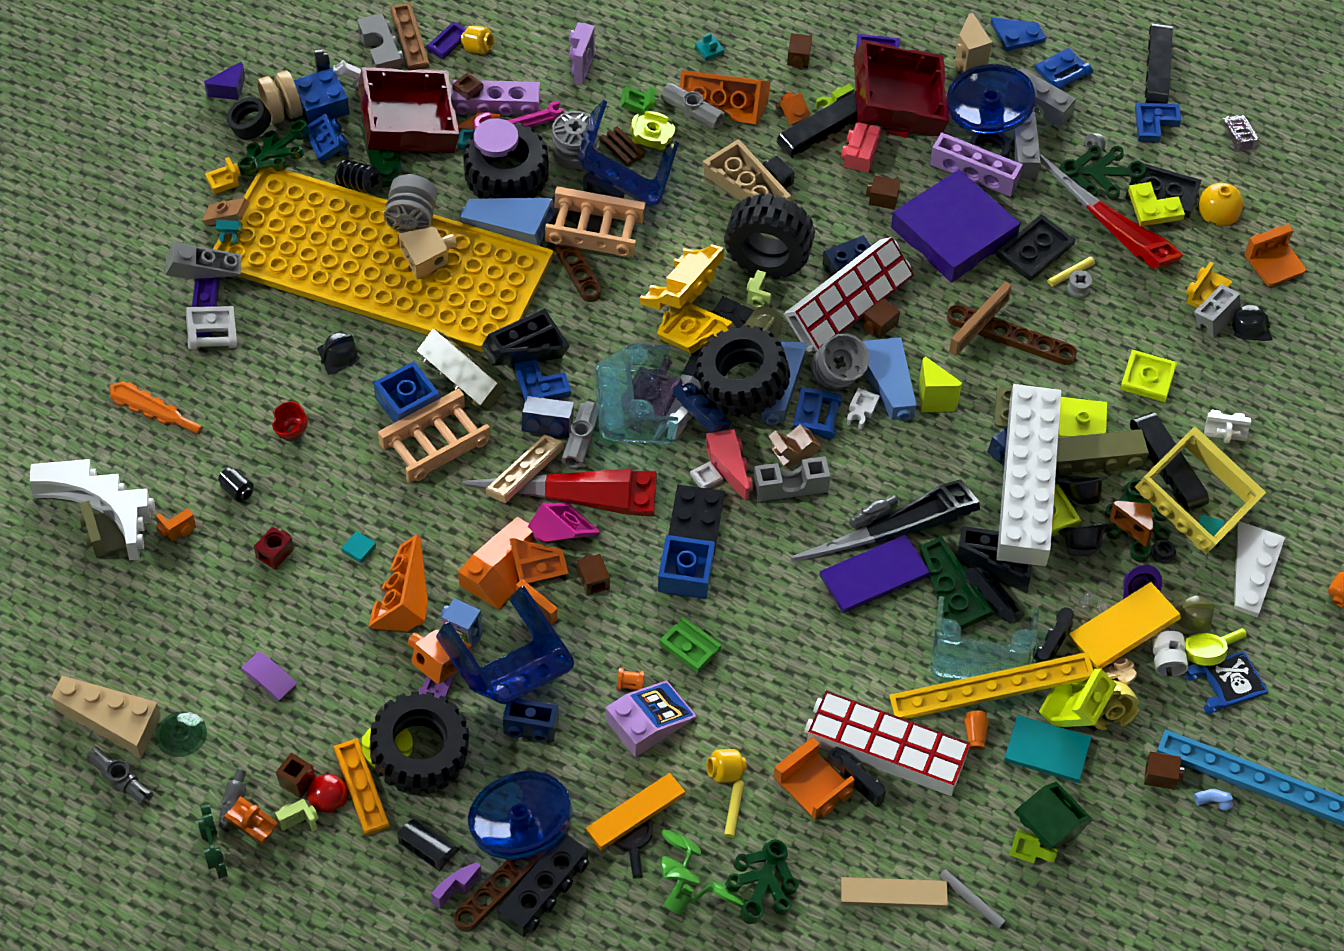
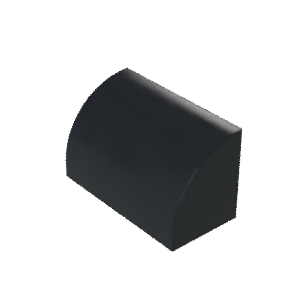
M416 818L407 822L397 833L400 845L439 872L459 850V847Z

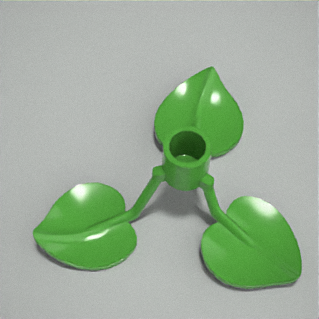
M663 829V837L673 846L683 850L686 855L683 865L668 856H663L661 859L663 878L677 880L676 885L664 903L670 911L682 915L689 903L695 905L696 901L707 892H713L723 900L740 908L743 907L745 900L737 892L729 891L725 885L718 882H713L712 885L706 886L693 896L694 890L685 882L699 885L700 880L694 873L687 870L691 855L700 856L701 850L689 838Z

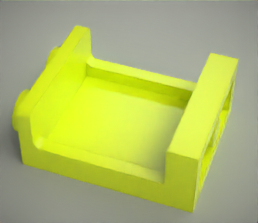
M1094 669L1089 680L1053 687L1039 712L1047 721L1057 727L1095 725L1117 684L1102 669Z

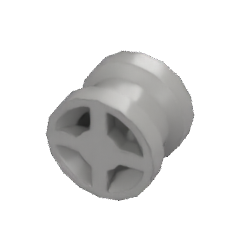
M1082 270L1074 271L1070 275L1067 287L1070 295L1076 298L1087 296L1092 284L1091 275Z

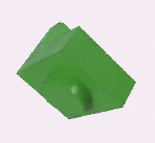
M625 86L622 90L621 107L644 115L645 112L653 109L655 106V88L650 87L646 93Z

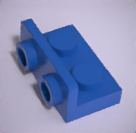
M325 113L307 125L309 129L308 138L318 160L322 163L339 151L345 156L350 154L347 148L349 143L346 137L341 134L340 130L342 127L337 119H331Z

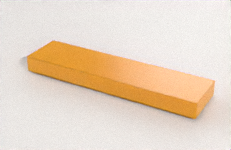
M358 738L333 746L365 836L390 828Z
M668 773L587 826L585 832L599 850L602 851L684 797L685 790L671 773Z

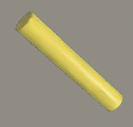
M1089 257L1051 277L1047 282L1054 287L1069 279L1074 271H1084L1093 266L1095 261L1092 257Z
M742 780L733 783L724 837L734 838L744 786Z

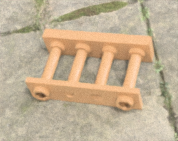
M557 186L554 208H559L555 225L546 224L545 242L634 258L636 240L630 238L634 223H643L645 202ZM568 210L581 212L577 229L564 227ZM590 214L603 217L599 233L586 231ZM612 218L625 221L622 237L608 235Z
M459 388L378 431L380 446L384 450L389 447L395 448L408 467L405 470L406 479L409 483L414 480L420 481L424 479L427 473L475 447H483L490 440V427L488 424L477 428L463 411L465 407L464 394ZM451 414L455 415L469 432V434L458 440L443 422V418ZM430 425L435 426L449 445L437 451L422 430ZM410 436L415 437L428 456L416 461L404 446L402 440Z

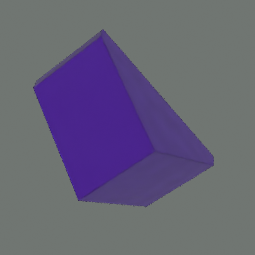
M242 62L205 80L206 95L213 98L239 100L245 81Z

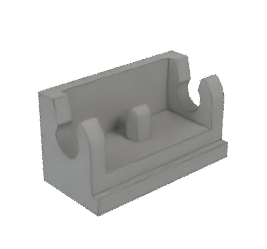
M1221 284L1194 311L1196 326L1201 329L1205 325L1208 329L1207 334L1214 338L1233 319L1236 311L1241 307L1240 293Z

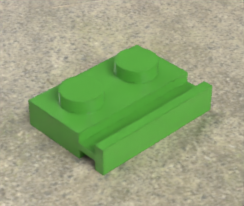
M684 617L659 641V645L697 674L721 650L720 643Z

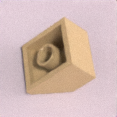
M973 13L968 15L956 45L954 67L957 72L960 71L963 77L987 71L992 41Z

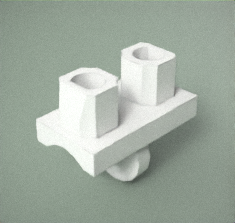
M1211 410L1207 415L1204 435L1223 438L1224 443H1230L1231 439L1247 441L1251 418H1247L1241 413H1235L1231 416L1223 415L1218 410Z

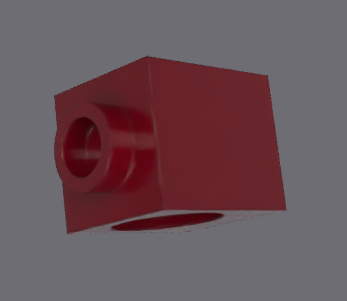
M273 526L254 545L256 558L274 570L294 550L290 534L284 530L280 531Z

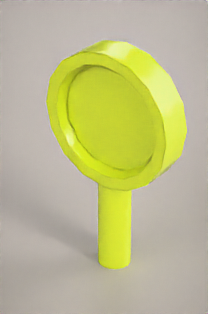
M1241 628L1222 637L1208 633L1192 635L1185 641L1187 659L1203 666L1220 664L1227 656V645L1245 638L1246 631Z

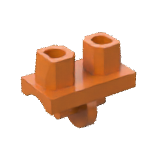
M241 796L235 805L224 815L225 820L261 845L278 826V822L261 811L260 807L251 804Z

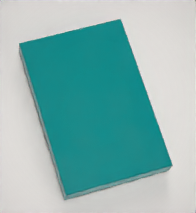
M1017 715L1004 761L1079 783L1091 736Z

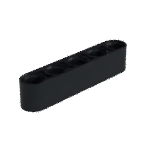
M1151 23L1149 30L1150 39L1148 41L1149 54L1147 56L1148 70L1146 72L1145 103L1167 104L1170 87L1173 25Z
M856 91L784 130L778 136L777 144L791 158H794L793 155L801 154L811 148V145L818 144L827 139V136L830 134H836L845 129L844 126L857 122Z
M1154 412L1130 420L1131 430L1142 429L1149 453L1148 457L1155 466L1176 445L1175 441ZM1180 452L1159 474L1166 485L1169 484L1172 488V494L1178 503H1181L1185 511L1189 512L1209 503V495L1182 452Z

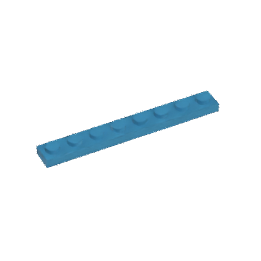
M1165 729L1157 753L1180 756V764L1344 826L1343 796Z

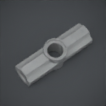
M668 83L661 93V99L683 111L686 118L697 119L713 129H718L725 118V112L703 101L702 95L696 91L687 92L673 83Z
M586 401L581 403L576 419L571 425V434L562 457V463L568 468L577 469L582 467L588 447L592 443V436L601 410L594 402Z

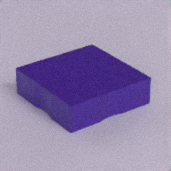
M958 169L893 211L891 228L910 246L921 252L929 263L952 283L973 269L984 258L997 253L999 248L1019 233L1020 223Z

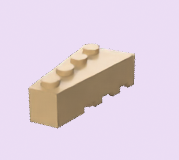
M739 139L702 161L704 176L740 201L749 196L752 198L756 194H761L762 196L773 194L775 197L783 196L786 197V200L791 201V195Z
M61 676L52 695L56 711L82 726L88 727L96 734L114 742L115 745L128 750L140 759L161 717L158 704L155 701L66 676Z

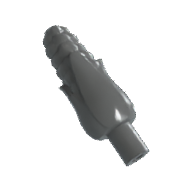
M893 495L886 500L877 499L873 501L869 506L861 508V511L850 519L849 525L852 528H857L887 516L891 511V507L898 504L897 497Z
M242 769L236 770L234 779L230 780L225 788L219 817V825L223 829L231 825V823L224 819V815L235 805L239 797L244 798L246 793V785L243 783L246 771Z

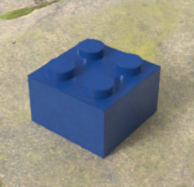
M333 68L293 80L299 94L303 117L307 125L325 113L331 119L350 114L348 97Z
M415 361L374 382L375 398L394 423L440 399L439 392Z
M666 535L658 575V592L707 599L715 542Z

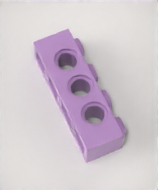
M481 81L484 89L470 100L465 99L454 91L452 87L451 103L455 113L461 115L491 112V114L509 116L511 114L528 115L539 111L540 82Z
M942 132L932 147L930 165L949 173L960 169L973 182L1010 197L1020 181L1023 164Z

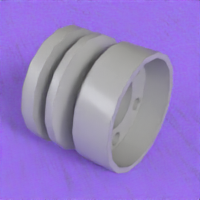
M570 111L561 114L555 119L552 125L553 156L556 162L569 169H582L594 163L598 157V124L595 118L581 111Z
M406 174L395 178L391 183L384 211V220L388 226L401 233L429 228L437 200V189L434 184L418 175Z
M847 333L837 334L829 338L813 355L811 361L812 375L816 382L825 389L831 391L844 390L850 387L867 370L869 364L868 350L864 343L856 336Z

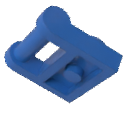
M1070 48L1035 65V70L1048 83L1060 90H1063L1064 86L1083 76L1088 77L1093 73L1090 64L1084 63ZM1075 68L1078 69V70H1076L1075 72H1073V73H1071V74H1069V75H1067V76H1065V77H1063V78H1061V79L1058 78L1059 76H1061V75H1063V74H1065V73H1067V72H1069V71H1071V70H1073V69H1075Z
M801 387L793 430L801 424L811 430L813 434L833 439L836 432L834 428L838 406H841L842 396L837 393ZM822 402L829 404L825 425L818 423Z

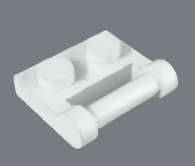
M233 306L186 308L189 349L211 346L237 347ZM227 331L228 337L196 336V332Z

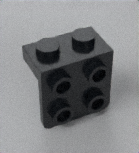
M589 171L583 176V191L624 199V192L619 187L606 182L602 177L596 176ZM568 210L566 219L578 225L581 212ZM590 214L586 231L599 233L603 217Z

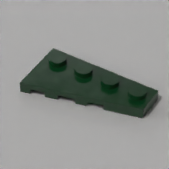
M358 117L370 166H375L379 169L383 179V187H390L392 181L399 176L401 151L367 150L363 117Z
M938 537L921 545L920 553L925 566L930 572L929 578L949 635L992 616L993 610L983 598L978 588L969 583L965 575V569L943 537Z

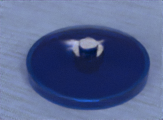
M1002 64L976 66L960 74L950 85L947 93L948 111L952 119L966 130L980 134L1007 132L1020 126L1032 114L1035 107V88L1029 77L1014 67Z
M536 771L516 772L493 781L477 795L469 810L468 826L474 842L485 853L500 859H523L547 850L564 835L572 819V803L567 789L555 777Z

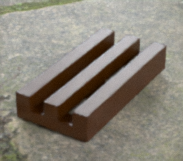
M618 126L614 128L613 132L611 130L608 131L606 136L604 134L600 136V141L627 167L645 157V152ZM609 139H612L631 159L623 154Z

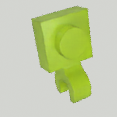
M850 84L839 87L832 92L831 97H819L816 100V107L824 105L823 108L852 93L854 88Z
M1017 829L1009 855L1033 864L1036 857L1054 863L1059 848L1056 847L1049 850L1038 841L1039 839L1035 834Z

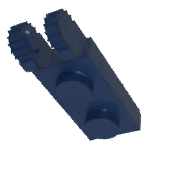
M689 382L684 386L682 384L674 386L673 394L675 398L711 433L729 429L732 422L724 416L723 412L716 409L709 402L708 398L699 393V388Z

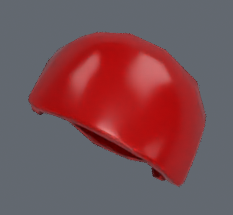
M293 401L284 402L273 411L274 422L271 424L273 430L280 438L288 440L298 438L306 430L308 417L299 403ZM294 425L293 428L289 432H287L288 427Z
M322 774L312 780L307 790L308 802L318 812L333 813L340 806H345L349 797L347 785L334 774Z

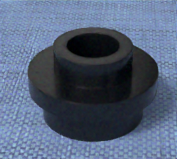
M1160 540L1152 546L1151 555L1157 562L1169 563L1174 560L1176 549L1172 542ZM1160 550L1166 551L1167 554L1161 553Z

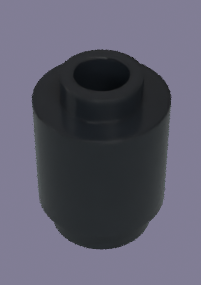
M228 467L220 473L218 477L220 487L233 499L240 502L251 497L254 485L238 469Z

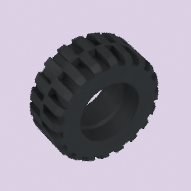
M516 122L514 124L518 130V144L513 152L511 150L507 152L508 155L503 157L516 158L524 163L512 169H498L489 165L492 161L503 157H490L482 154L481 150L475 147L473 134L465 145L463 160L465 180L469 189L474 191V195L478 198L483 197V199L534 198L537 196L538 190H543L549 177L547 145L539 133H534V129L529 126L523 127L522 123Z
M756 194L752 198L749 196L743 199L732 210L724 235L725 248L730 258L734 262L736 261L740 268L747 269L748 273L754 275L759 270L766 272V277L770 276L772 279H778L780 276L785 278L791 276L792 273H797L806 265L815 238V227L803 207L799 208L793 200L788 201L786 197H775L773 194H766L765 196ZM760 233L769 234V235H772V236H774V237H776V238H778V239L768 238V237L763 236V235L760 234Z
M742 325L741 328L733 326L729 327V330L726 332L722 330L717 333V337L711 338L706 343L707 347L702 348L699 353L700 357L697 359V376L704 396L723 414L729 412L731 416L739 417V414H744V417L752 416V413L756 412L760 414L765 412V408L773 407L776 404V400H780L785 394L784 390L788 388L790 383L789 364L780 340L774 337V334L770 331H763V328L757 326L750 328V325ZM755 362L762 365L754 375L745 379L732 380L725 377L733 367L741 363Z
M411 691L410 696L402 693L397 695L395 702L389 700L384 704V710H379L375 716V722H372L369 750L371 762L375 764V771L379 776H385L384 782L389 786L396 784L397 790L403 793L406 789L412 790L414 795H420V790H426L427 794L435 792L436 786L439 785L443 789L449 785L450 779L454 781L459 776L460 769H463L466 763L469 746V728L466 727L467 721L464 715H458L459 708L454 703L448 705L446 697L441 695L439 698L434 697V692L429 691L426 692V695L419 694V691ZM425 726L433 729L441 736L444 746L437 755L428 759L417 760L405 756L397 749L395 737L408 727Z

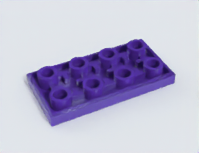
M903 535L821 570L819 576L842 613H846L927 578L930 572L907 536Z

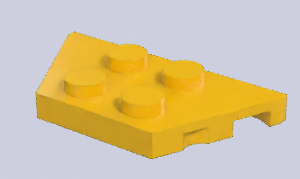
M685 302L680 309L670 306L669 311L664 312L663 322L659 326L657 335L662 341L692 354L705 347L711 338H716L717 333L722 330L723 332L728 331L729 327H733L734 324L732 321Z

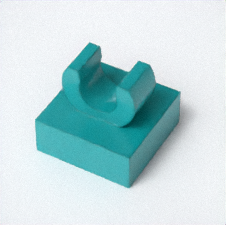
M711 33L704 35L701 41L695 43V48L705 61L724 54L723 47Z
M216 220V230L221 232L219 235L220 241L225 243V236L232 234V242L237 243L238 235L236 233H242L243 224L240 221Z

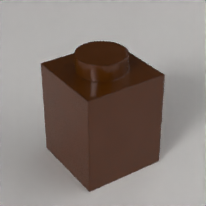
M791 33L787 60L788 66L795 68L809 67L812 44L811 35Z
M874 175L873 183H868L866 197H870L869 205L895 210L901 180Z
M883 298L864 313L863 327L868 334H874L880 339L898 324L900 311Z
M601 554L587 555L577 560V573L587 596L610 589V576Z
M1150 751L1146 761L1144 785L1175 790L1177 783L1182 782L1184 776V767H1180L1181 757Z
M293 753L289 754L275 772L280 787L299 798H302L312 780L316 778L312 764Z

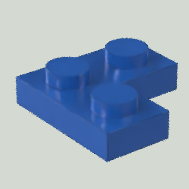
M1136 103L1135 117L1138 141L1160 142V126H1180V104Z
M537 359L514 364V371L524 403L527 396L553 400L571 396V389L565 372L542 377Z

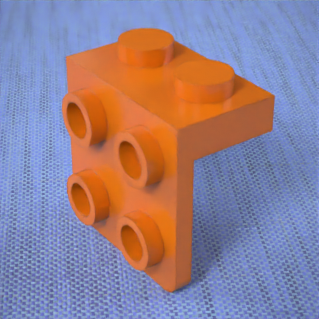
M1289 224L1274 227L1263 234H1256L1248 242L1245 257L1269 287L1301 276L1306 271L1303 263L1288 245L1293 232Z

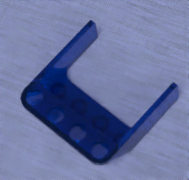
M603 99L590 115L578 151V160L588 173L634 199L645 202V205L655 207L662 200L679 142L674 141L663 152L654 179L644 178L596 151L593 148V144L607 105V101Z
M525 586L518 588L510 602L532 634V641L529 644L480 667L449 621L444 623L436 634L437 640L473 692L500 704H508L570 672L574 666V659Z

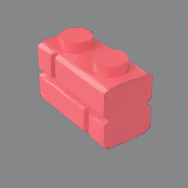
M857 122L854 130H849L847 136L849 144L848 146H843L841 158L844 159L843 167L869 173L880 142V127L868 126L867 124Z

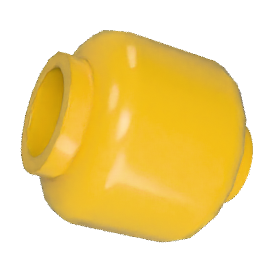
M472 25L462 34L461 43L466 52L484 55L493 48L494 35L487 27Z
M736 749L715 750L708 757L706 763L709 777H712L717 783H730L740 780L747 767L745 758L741 757L740 752Z

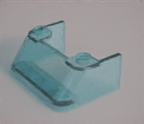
M629 344L597 363L594 377L600 433L604 438L612 441L671 443L679 421L678 417L655 416L651 403L645 400L634 399L631 371H663L670 346Z
M939 596L930 660V674L938 681L951 682L1033 664L1039 610L1034 609L1029 630L1021 629L1013 633L1010 645L960 638L961 628L959 624L954 620L942 618L944 597Z

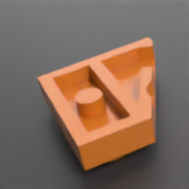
M516 538L509 539L519 581L522 579L527 583H532L568 574L562 549L522 541Z

